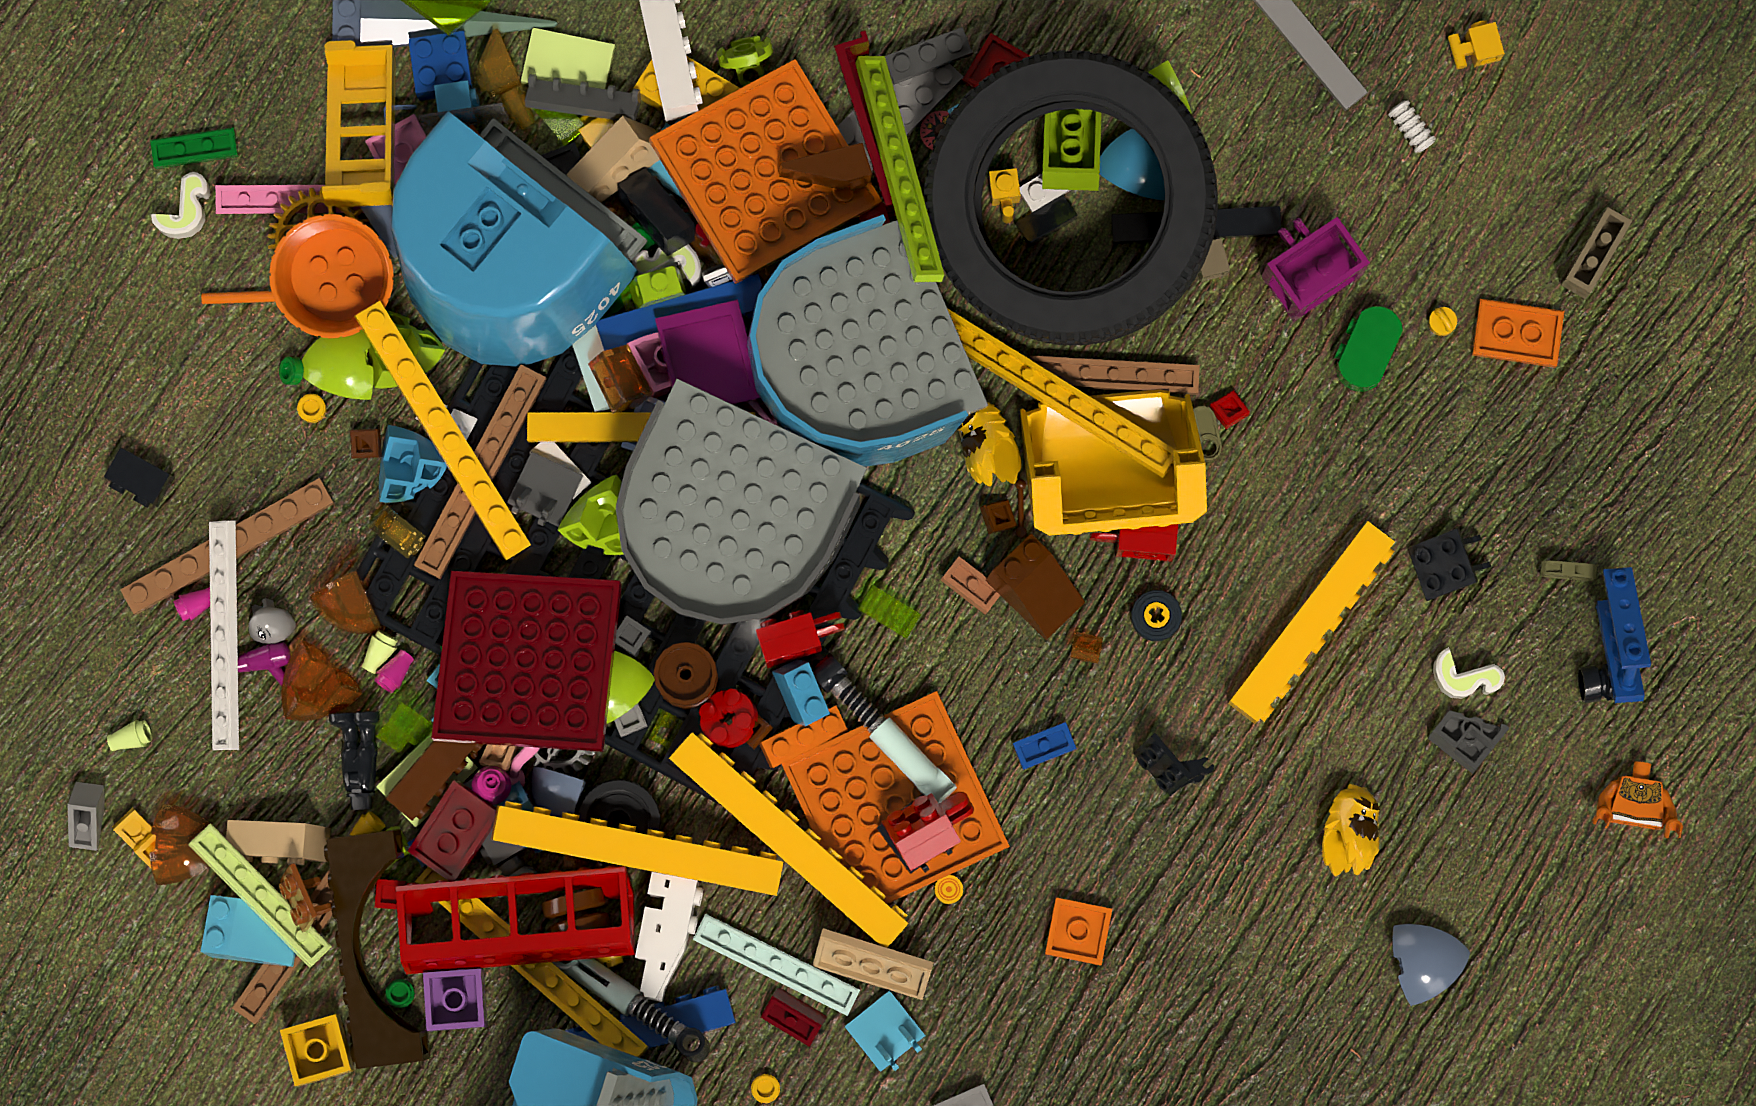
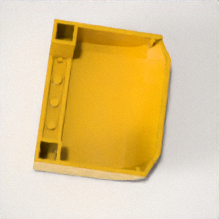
M1158 389L1090 396L1175 449L1173 450V464L1164 478L1041 402L1038 403V408L1026 412L1025 409H1020L1024 462L1033 523L1036 529L1049 536L1061 534L1078 535L1094 531L1109 532L1116 529H1139L1149 526L1165 527L1171 524L1193 523L1207 512L1205 459L1190 394H1186L1185 398L1170 396V391Z

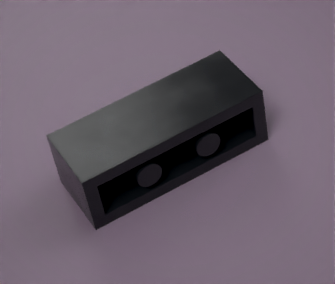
M644 168L617 184L618 201L667 257L695 241L694 229L696 222L690 213H685L680 208L674 195L668 194L664 190L657 176H652Z

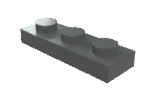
M963 27L886 55L885 58L891 79L895 85L972 56L973 52Z

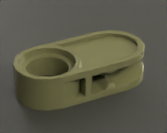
M1198 406L1193 411L1201 443L1212 441L1216 446V452L1213 455H1204L1205 462H1212L1219 457L1222 450L1217 421L1214 412L1209 407Z
M1541 561L1540 576L1555 579L1595 581L1597 565L1563 561Z

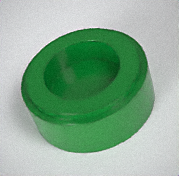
M285 357L279 367L281 381L285 385H298L301 382L304 373L301 359L298 357Z

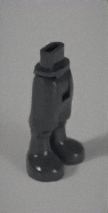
M380 711L329 714L330 725L341 728L344 743L341 749L342 777L345 790L352 792L346 794V797H350L351 810L372 809L371 796H375L374 788L378 754L375 732L380 720ZM358 727L360 729L361 736L360 744L358 742Z

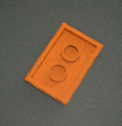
M1480 299L1472 355L1556 368L1564 311Z

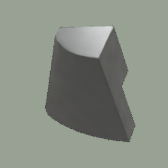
M1449 711L1428 739L1473 774L1508 731L1509 727L1505 724L1500 726L1483 722L1484 719L1477 717L1467 718L1462 713Z

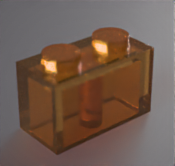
M628 344L602 351L588 363L612 414L638 407L652 395L649 384L645 380Z

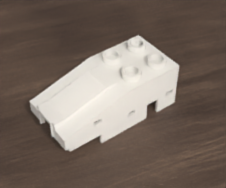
M652 872L647 894H650V897L664 899L662 910L645 907L635 958L646 961L640 992L644 993L645 999L663 1002L665 990L686 951L689 934L695 935L698 917L693 916L695 905H701L703 889L699 887L697 880Z

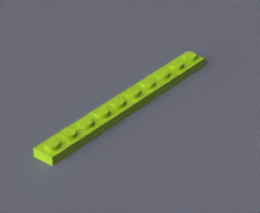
M858 56L856 67L914 282H942L944 271L885 56Z

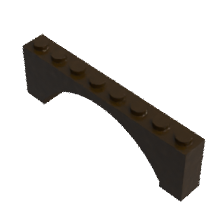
M401 829L326 839L327 844L324 846V856L330 865L328 886L330 890H333L334 895L331 909L333 918L337 919L338 926L335 940L337 947L341 949L342 957L339 961V971L341 976H344L346 988L343 989V1000L345 1005H348L349 1010L346 1024L349 1034H352L353 1045L350 1048L351 1059L355 1062L356 1069L425 1061L431 1058L427 1030H419L407 1023L385 1004L368 978L360 950L361 920L368 897L386 869L396 859L404 858Z

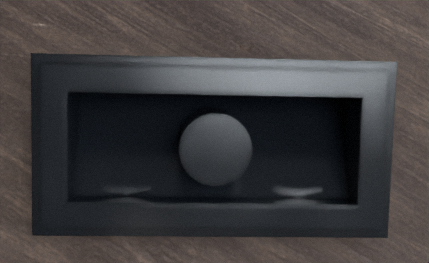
M1061 195L1017 221L1015 226L1027 245L1031 247L1075 221L1078 215L1066 198Z

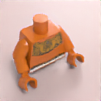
M1634 761L1632 777H1618L1617 780L1611 781L1601 792L1598 798L1596 814L1592 819L1593 824H1596L1598 819L1604 820L1606 823L1605 828H1608L1610 823L1661 830L1665 825V838H1669L1671 830L1678 834V838H1681L1683 825L1678 821L1676 808L1668 790L1663 788L1662 782L1649 780L1650 763Z

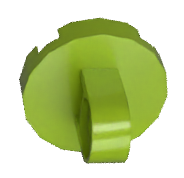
M752 36L730 42L732 48L726 51L723 47L717 51L716 54L720 67L736 69L738 80L744 87L751 83L743 76L746 70H756L759 78L764 76L762 61L771 56L773 48L770 38L766 37L764 41H761L760 36Z

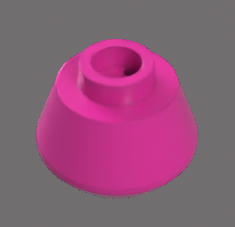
M486 766L481 768L473 777L472 790L485 801L496 805L508 797L511 791V780L507 772L502 768Z

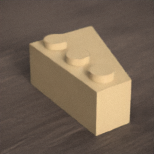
M622 116L568 172L567 176L600 203L618 191V183L644 168L648 169L660 160L649 142V137L656 134V130Z
M228 820L226 840L248 862H253L254 857L261 858V863L278 864L279 859H285L287 864L304 865L305 861L327 862L324 856V846L327 844L326 839L330 838L331 828L307 823Z

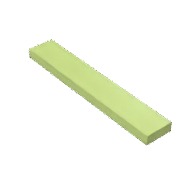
M211 823L189 843V846L309 968L331 949L332 946L312 926H310L308 931L302 933L300 926H296L292 921L290 915L292 907L287 900Z

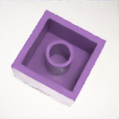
M484 969L423 973L427 1031L488 1027Z

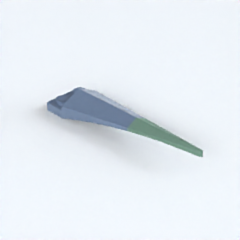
M333 0L332 41L351 40L355 42L356 46L392 45L393 48L409 46L408 39L458 31H464L466 37L489 35L492 31L494 34L532 30L533 28H551L557 26L558 23L551 20L403 0Z

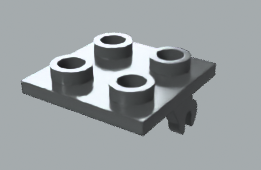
M531 452L507 503L513 506L512 512L515 514L523 510L538 517V524L541 526L549 522L559 527L583 475Z

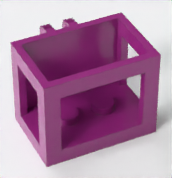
M1338 217L1312 234L1301 219H1295L1293 225L1303 238L1299 243L1294 241L1290 232L1285 228L1278 231L1288 250L1267 263L1261 277L1293 322L1362 277L1370 264ZM1339 234L1357 257L1356 262L1338 238Z

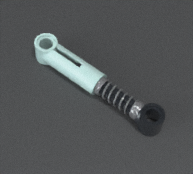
M828 653L812 668L817 684L826 693L832 692L836 699H841L842 705L846 704L848 706L847 710L853 711V716H857L858 721L864 723L863 727H868L867 731L871 733L869 738L917 786V789L923 795L927 796L932 793L937 802L941 803L957 789L944 772L927 758L890 717L886 719L883 714L879 715L876 712L877 708L873 709L872 703L866 701L867 697L863 698L860 695L861 691L857 692L855 690L856 686L852 687V682L846 677L848 672L831 654Z
M596 959L573 960L568 964H563V961L553 962L563 973L625 1016H637L638 1021L643 1020V1024L649 1025L651 1030L655 1029L656 1034L661 1033L662 1038H668V1042L674 1045V1048L681 1052L688 1061L700 1062L709 1055L710 1043L700 1030L690 1026L686 1027L684 1024L679 1023V1021H673V1017L669 1018L667 1012L662 1013L660 1012L661 1008L656 1009L654 1004L650 1005L648 999L645 1000V997H643V992H640L639 989ZM583 968H587L589 971L600 977L602 980L598 982L596 979L583 971ZM691 1040H700L699 1047L696 1050H687Z

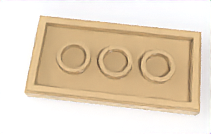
M824 928L822 929L813 966L920 1000H923L934 962Z

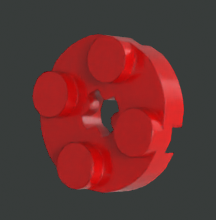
M736 689L715 693L699 710L701 716L700 725L704 735L716 745L727 748H734L748 741L754 733L755 721L757 722L758 720L755 704L750 698ZM727 713H735V716L732 718V724L728 725L726 722H723L724 716Z

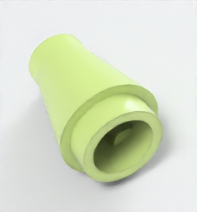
M378 630L375 635L371 636L361 667L373 674H377L376 672L397 649L395 645L398 640L390 634Z
M135 720L115 733L108 735L107 742L112 751L146 747L147 743L152 742V733L145 720Z

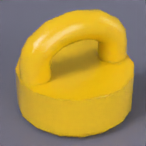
M1447 307L1436 308L1428 319L1430 330L1438 336L1449 335L1457 325L1456 314Z

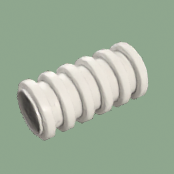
M1404 100L1392 108L1388 116L1395 119L1393 122L1395 125L1398 124L1400 126L1398 128L1400 132L1403 131L1405 133L1404 138H1409V145H1414L1415 147L1414 152L1420 153L1431 146L1436 138L1429 134L1431 132L1429 128L1425 129V122H1420V115H1415L1414 107L1410 108L1409 100Z

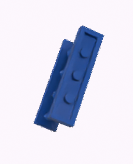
M1632 567L1603 569L1608 600L1597 601L1596 608L1614 702L1644 701L1645 694L1640 668L1651 667V660Z

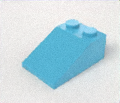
M210 896L201 946L202 953L212 958L288 967L294 966L296 954L242 899Z

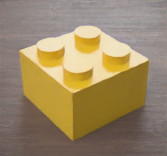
M334 1014L280 1030L294 1086H303L355 1071L340 1015Z

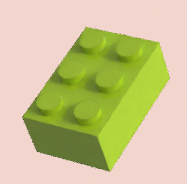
M1068 109L1045 114L1042 189L1099 191L1100 112Z

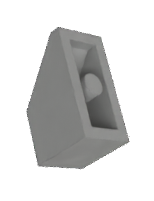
M75 783L68 802L69 847L98 850L105 808L104 785Z

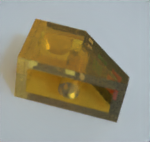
M497 28L492 31L477 66L480 75L476 76L482 92L487 90L490 98L521 86L519 77Z
M388 505L369 527L407 559L411 554L415 555L422 548L424 543L422 540L426 537Z

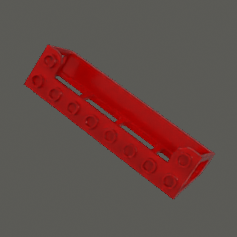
M609 865L600 869L579 868L576 871L566 872L552 870L543 874L522 873L519 876L509 877L495 875L486 879L465 878L462 881L452 882L438 880L429 884L408 883L405 886H396L400 960L406 974L635 955L634 890L625 866ZM601 887L606 897L620 899L621 926L586 930L576 929L573 890ZM565 891L567 931L519 935L516 895ZM508 896L509 936L471 940L461 939L459 900ZM451 901L452 941L412 945V917H422L433 912L432 902Z

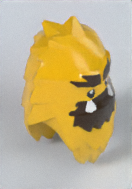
M987 402L988 406L986 408L969 414L957 428L961 437V448L966 469L979 484L983 482L990 487L992 485V473L1001 482H1006L1007 480L1009 483L1015 484L1017 475L1021 470V457L1014 440L1015 436L1007 427L1006 420L1000 414L1001 411L994 407L995 405Z
M1349 784L1347 789L1341 790L1333 800L1334 803L1329 809L1330 815L1324 827L1322 857L1324 864L1329 866L1334 876H1338L1343 870L1347 873L1351 868H1353L1355 875H1359L1364 868L1366 870L1370 869L1375 856L1379 852L1378 816L1380 806H1378L1375 797L1367 788Z

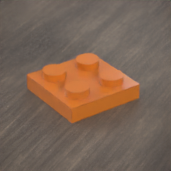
M1055 898L1045 955L1101 966L1112 909Z

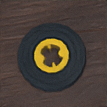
M1151 590L1142 594L1135 601L1131 610V622L1135 631L1142 638L1150 641H1163L1170 638L1178 630L1182 621V610L1178 601L1171 594L1162 590ZM1156 608L1163 611L1161 616L1164 620L1162 622L1157 620L1156 623H1153L1151 621L1152 615L1149 614V611L1153 609L1155 612Z

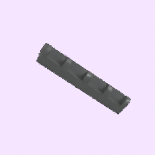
M529 74V88L525 97V106L528 108L619 120L622 116H625L635 121L641 105L640 89H633L632 93L616 91V87L613 85H609L607 90L589 87L588 82L582 81L580 86L561 83V78L554 77L553 82L538 80L536 74Z

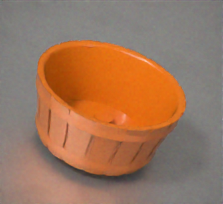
M337 214L318 215L292 227L286 233L287 235L283 236L278 243L270 263L269 273H271V276L269 278L271 292L274 294L273 298L281 313H284L287 320L297 328H301L302 331L317 337L321 336L322 338L351 336L362 330L354 317L355 315L378 301H381L384 308L386 307L393 289L394 275L391 257L379 236L362 222Z

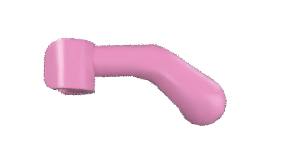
M524 747L513 758L510 771L507 772L511 780V786L520 781L524 787L525 776L521 768L540 748Z

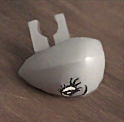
M265 598L262 600L263 607L258 605L252 606L253 616L249 621V634L255 641L260 643H278L288 638L296 627L294 618L288 611L275 608L273 600Z

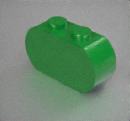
M1375 306L1363 310L1358 319L1352 317L1345 332L1350 337L1346 345L1340 344L1334 357L1339 360L1336 366L1337 376L1340 382L1348 389L1365 392L1377 387L1381 381L1403 331L1402 323L1393 311L1385 307Z

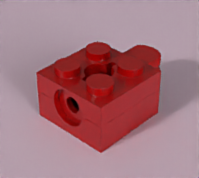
M1171 524L1165 527L1149 526L1139 529L1127 528L1109 531L1117 532V534L1090 533V540L1117 543L1115 557L1172 562L1176 555L1178 524Z
M804 610L788 614V620L777 623L776 619H771L760 623V628L756 629V634L766 666L771 668L821 652L822 648L819 638L840 632L845 629L844 623H839L816 630V627L841 619V613L835 612L813 619L811 612L805 614Z
M958 792L941 803H938L933 794L930 793L927 796L918 797L910 806L903 810L892 812L887 819L882 821V824L911 871L961 842L953 825L972 815L974 807L969 802V797L965 792Z

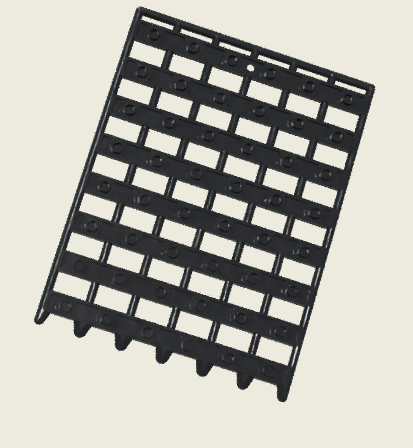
M573 345L560 356L551 375L545 381L542 391L530 413L564 412L568 403L584 412H595L591 402L574 394L583 375ZM611 354L606 355L608 361L619 366L613 378L622 405L602 412H628L643 385L642 381L639 379L630 359L624 356L612 359ZM473 360L449 402L447 410L450 415L453 409H460L466 414L477 418V422L467 439L473 452L519 368L518 366L491 365L473 400L469 402L465 400V397L483 364ZM527 418L492 481L509 510L512 505L507 502L530 456L529 452L540 443L527 441ZM577 442L571 455L565 453L589 480L592 479L600 483L611 477L597 469L611 442ZM446 467L442 477L432 488L427 486L422 490L417 501L410 499L393 504L384 524L375 536L341 599L344 605L440 656L442 652L440 646L442 644L438 640L445 627L451 571L476 572L488 552L511 564L506 574L558 577L544 570L543 566L561 535L558 531L559 527L549 522L541 526L538 524L539 518L536 517L526 535L531 545L510 559L505 560L480 518L475 513L441 579L415 567L416 560L457 485V481L448 467ZM860 482L856 492L869 499L848 538L845 537L841 545L842 549L821 588L814 585L807 593L815 597L807 612H811L813 619L835 612H840L842 618L856 620L861 617L862 608L850 594L865 567L877 570H884L888 567V557L876 545L891 518L911 520L915 516L914 509ZM585 489L572 499L567 512L582 497ZM406 508L411 511L406 521L418 529L419 532L402 553L393 546H391L389 551L382 548L386 542L382 536L394 514L398 513L400 515L403 509ZM588 545L586 549H583L568 578L601 580L614 555L604 554V549ZM615 555L628 562L625 555ZM376 558H379L383 563L362 601L355 598ZM634 574L620 600L617 629L625 617L629 616L651 631L648 638L661 644L648 667V670L654 676L655 664L662 652L678 643L688 642L695 644L707 621L678 613L667 634L642 622L656 596L647 591L637 575ZM410 575L433 587L412 627L388 615ZM775 613L764 619L738 622L717 661L714 660L718 673V683L714 694L723 690L735 689L738 685L761 697L756 707L758 715L773 727L764 739L774 735L783 718H791V715L774 675L766 688L744 676L743 673L759 645L756 629L760 628V623L773 619ZM835 622L816 627V630L834 625ZM828 636L819 638L822 648L821 652L799 658V660L809 662L810 667H814L828 653L831 654L823 646ZM615 645V651L625 654L624 650ZM789 662L780 664V665L778 666V668L782 667L783 665H785V664H787V663H789ZM654 681L646 695L638 702L648 727L622 738L616 727L612 734L605 733L604 744L719 804L669 759L691 733H694L696 736L700 733L704 735L700 725L701 716L699 714L702 705L691 708L690 711L675 707L664 700ZM659 709L684 721L663 761L638 749ZM746 742L734 747L729 757L735 762L732 766L739 774L745 771L751 777L757 768L777 770L781 766L770 768L760 745L753 749Z

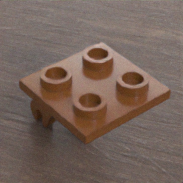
M295 863L289 865L280 879L279 889L282 897L285 900L288 899L292 907L290 915L293 923L296 926L299 925L303 933L308 931L317 915L331 911L332 905L331 903H326L313 907L306 889L320 885L322 882L320 877L302 881Z

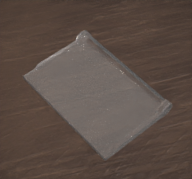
M503 103L449 111L467 126L490 123L493 118L496 121H505L506 125L510 124L509 114ZM447 111L418 115L426 135L432 131Z

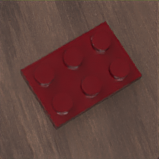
M453 780L408 849V852L449 882L458 881L492 830L497 808L479 797L460 781Z

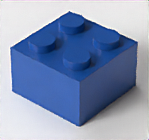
M464 31L408 39L415 92L419 101L436 99L434 85L468 80L471 89L474 88L468 41Z

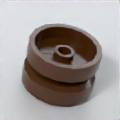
M684 642L674 644L662 652L655 664L654 679L655 685L664 700L675 707L689 709L699 707L714 694L718 683L716 664L708 651L697 644ZM689 670L691 677L688 680H683L680 677V673H686Z
M602 888L574 893L577 930L612 927L609 913L602 911L590 914L591 910L600 908L606 903ZM566 896L543 902L541 906L544 918L549 920L564 919V921L552 924L547 929L548 933L567 931Z

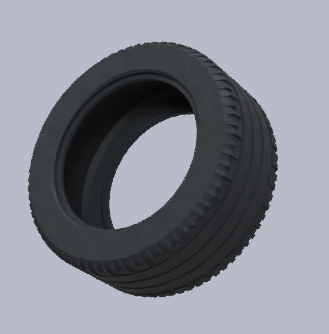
M1080 50L1051 51L1046 54H1036L1022 58L1023 60L1014 61L1000 68V71L990 74L980 81L978 86L971 89L960 100L961 103L957 108L952 110L934 143L935 147L930 154L927 166L928 172L927 177H925L924 195L942 267L954 287L974 308L996 324L1026 338L1049 344L1070 346L1097 344L1121 338L1144 328L1149 323L1151 324L1171 308L1189 289L1207 258L1215 233L1218 212L1217 179L1208 145L1194 117L1179 97L1160 82L1159 79L1130 62L1102 53H1090V51ZM1068 109H1083L1104 113L1121 120L1133 128L1156 154L1161 166L1165 186V205L1161 225L1152 245L1143 258L1118 279L1101 287L1076 292L1052 291L1040 288L1021 280L1003 264L989 241L983 222L981 205L986 173L1001 145L1027 122L1044 114Z

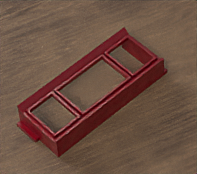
M866 30L860 32V38L835 45L834 48L890 219L896 217L856 67L858 56H869V40Z

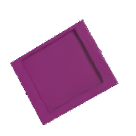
M738 300L655 318L658 337L672 388L676 379H679L732 405L761 399L755 388L747 348L748 336Z

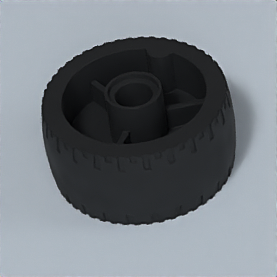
M611 779L595 785L584 795L576 811L580 822L590 823L591 818L608 821L607 827H611L610 818L613 815L619 814L625 818L626 825L636 827V833L647 834V829L661 831V813L656 800L647 789L630 780ZM602 862V863L609 864V865H617V864Z

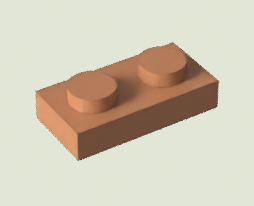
M961 557L955 560L941 579L944 584L985 615L1000 597L986 582L987 577Z

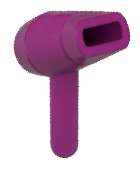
M285 642L266 644L238 656V672L268 670L291 698H297L300 695V690L281 668L289 664L291 658L290 650Z

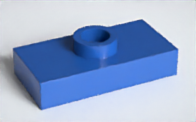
M1066 722L1013 743L1023 770L1076 750Z

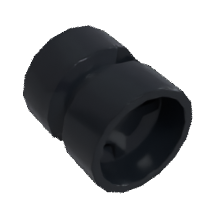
M1604 664L1602 669H1598L1596 665L1578 668V685L1583 704L1600 702L1602 697H1605L1607 701L1614 700L1607 664Z

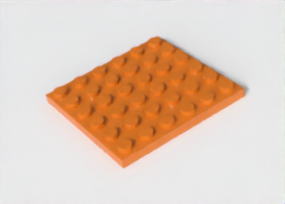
M796 59L649 137L651 146L735 284L882 203L871 182L867 183V186L862 189L852 191L850 188L841 190L779 176L778 170L782 162L848 146Z
M937 691L884 715L886 719L890 717L927 758L955 784L957 789L946 799L958 792H965L969 797V802L974 807L972 815L953 825L961 842L951 847L953 853L949 856L944 851L925 863L930 869L926 873L921 868H918L910 874L877 830V827L892 812L901 810L922 793L869 738L871 733L867 731L868 727H863L862 725L782 764L812 831L821 838L818 844L826 851L829 847L836 851L843 858L840 863L847 870L851 866L854 867L865 877L861 881L869 889L874 885L886 896L883 900L886 904L1010 847Z

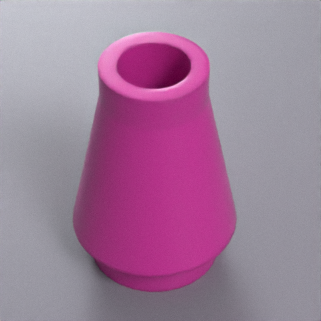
M210 587L179 595V599L173 601L182 621L184 622L188 619L192 621L210 607Z
M400 650L397 655L376 672L377 677L374 681L390 693H393L395 689H400L414 658L407 652Z

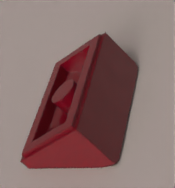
M777 988L760 1018L810 1047L827 1016L783 989Z

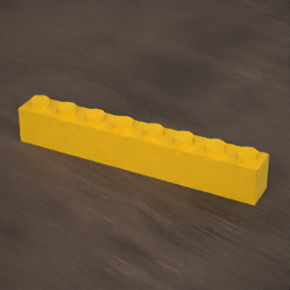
M1367 521L1228 704L1254 724L1259 719L1265 722L1275 709L1271 706L1275 698L1278 696L1282 700L1292 687L1288 683L1294 674L1299 677L1309 663L1305 661L1311 651L1317 654L1326 642L1322 637L1327 630L1330 629L1334 632L1343 618L1340 616V613L1345 607L1351 609L1360 598V595L1356 592L1362 584L1368 587L1377 575L1373 571L1379 562L1385 565L1395 552L1391 549L1395 541Z

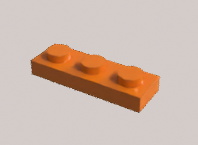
M837 705L828 708L829 715L807 726L794 724L762 740L759 745L770 768L779 766L847 732L848 729Z

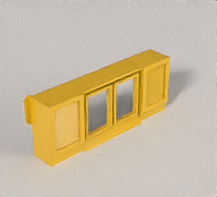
M351 40L329 41L325 44V56L328 64L325 186H322L325 206L393 205L396 60L393 46H356L355 42ZM386 102V125L341 127L342 104ZM385 135V159L341 160V137Z

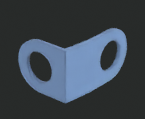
M395 105V110L417 108L416 105ZM384 107V124H385V125H386V107Z

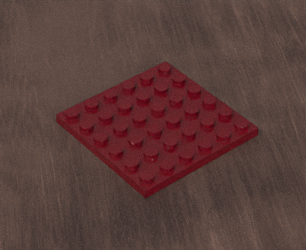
M451 571L431 739L442 742L604 752L622 583L618 580Z

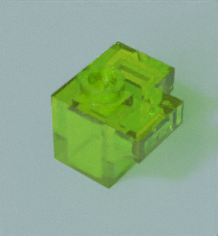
M399 702L376 737L400 753L408 742L417 747L432 732L433 723L404 703Z

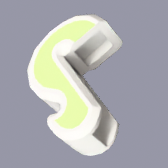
M196 172L188 173L181 178L179 216L151 214L152 223L163 235L177 239L192 237L202 229L205 222V211L199 199L202 197L209 199L210 186L205 178Z
M689 244L668 257L660 248L657 249L654 257H649L648 251L642 250L632 260V265L638 270L636 276L669 266L680 265L692 288H695L699 284L702 275L700 260Z
M1449 647L1437 655L1433 665V673L1441 692L1450 698L1462 699L1474 693L1479 686H1482L1483 694L1494 693L1501 688L1505 679L1503 670L1495 664L1457 674Z

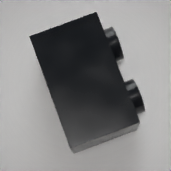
M121 447L104 475V478L110 481L108 487L121 494H124L125 490L135 495L133 498L135 502L146 508L150 504L158 507L174 480V477Z

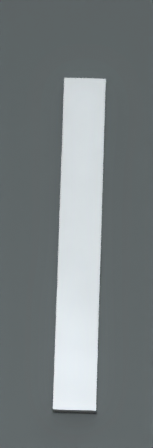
M236 521L209 522L212 749L239 750Z

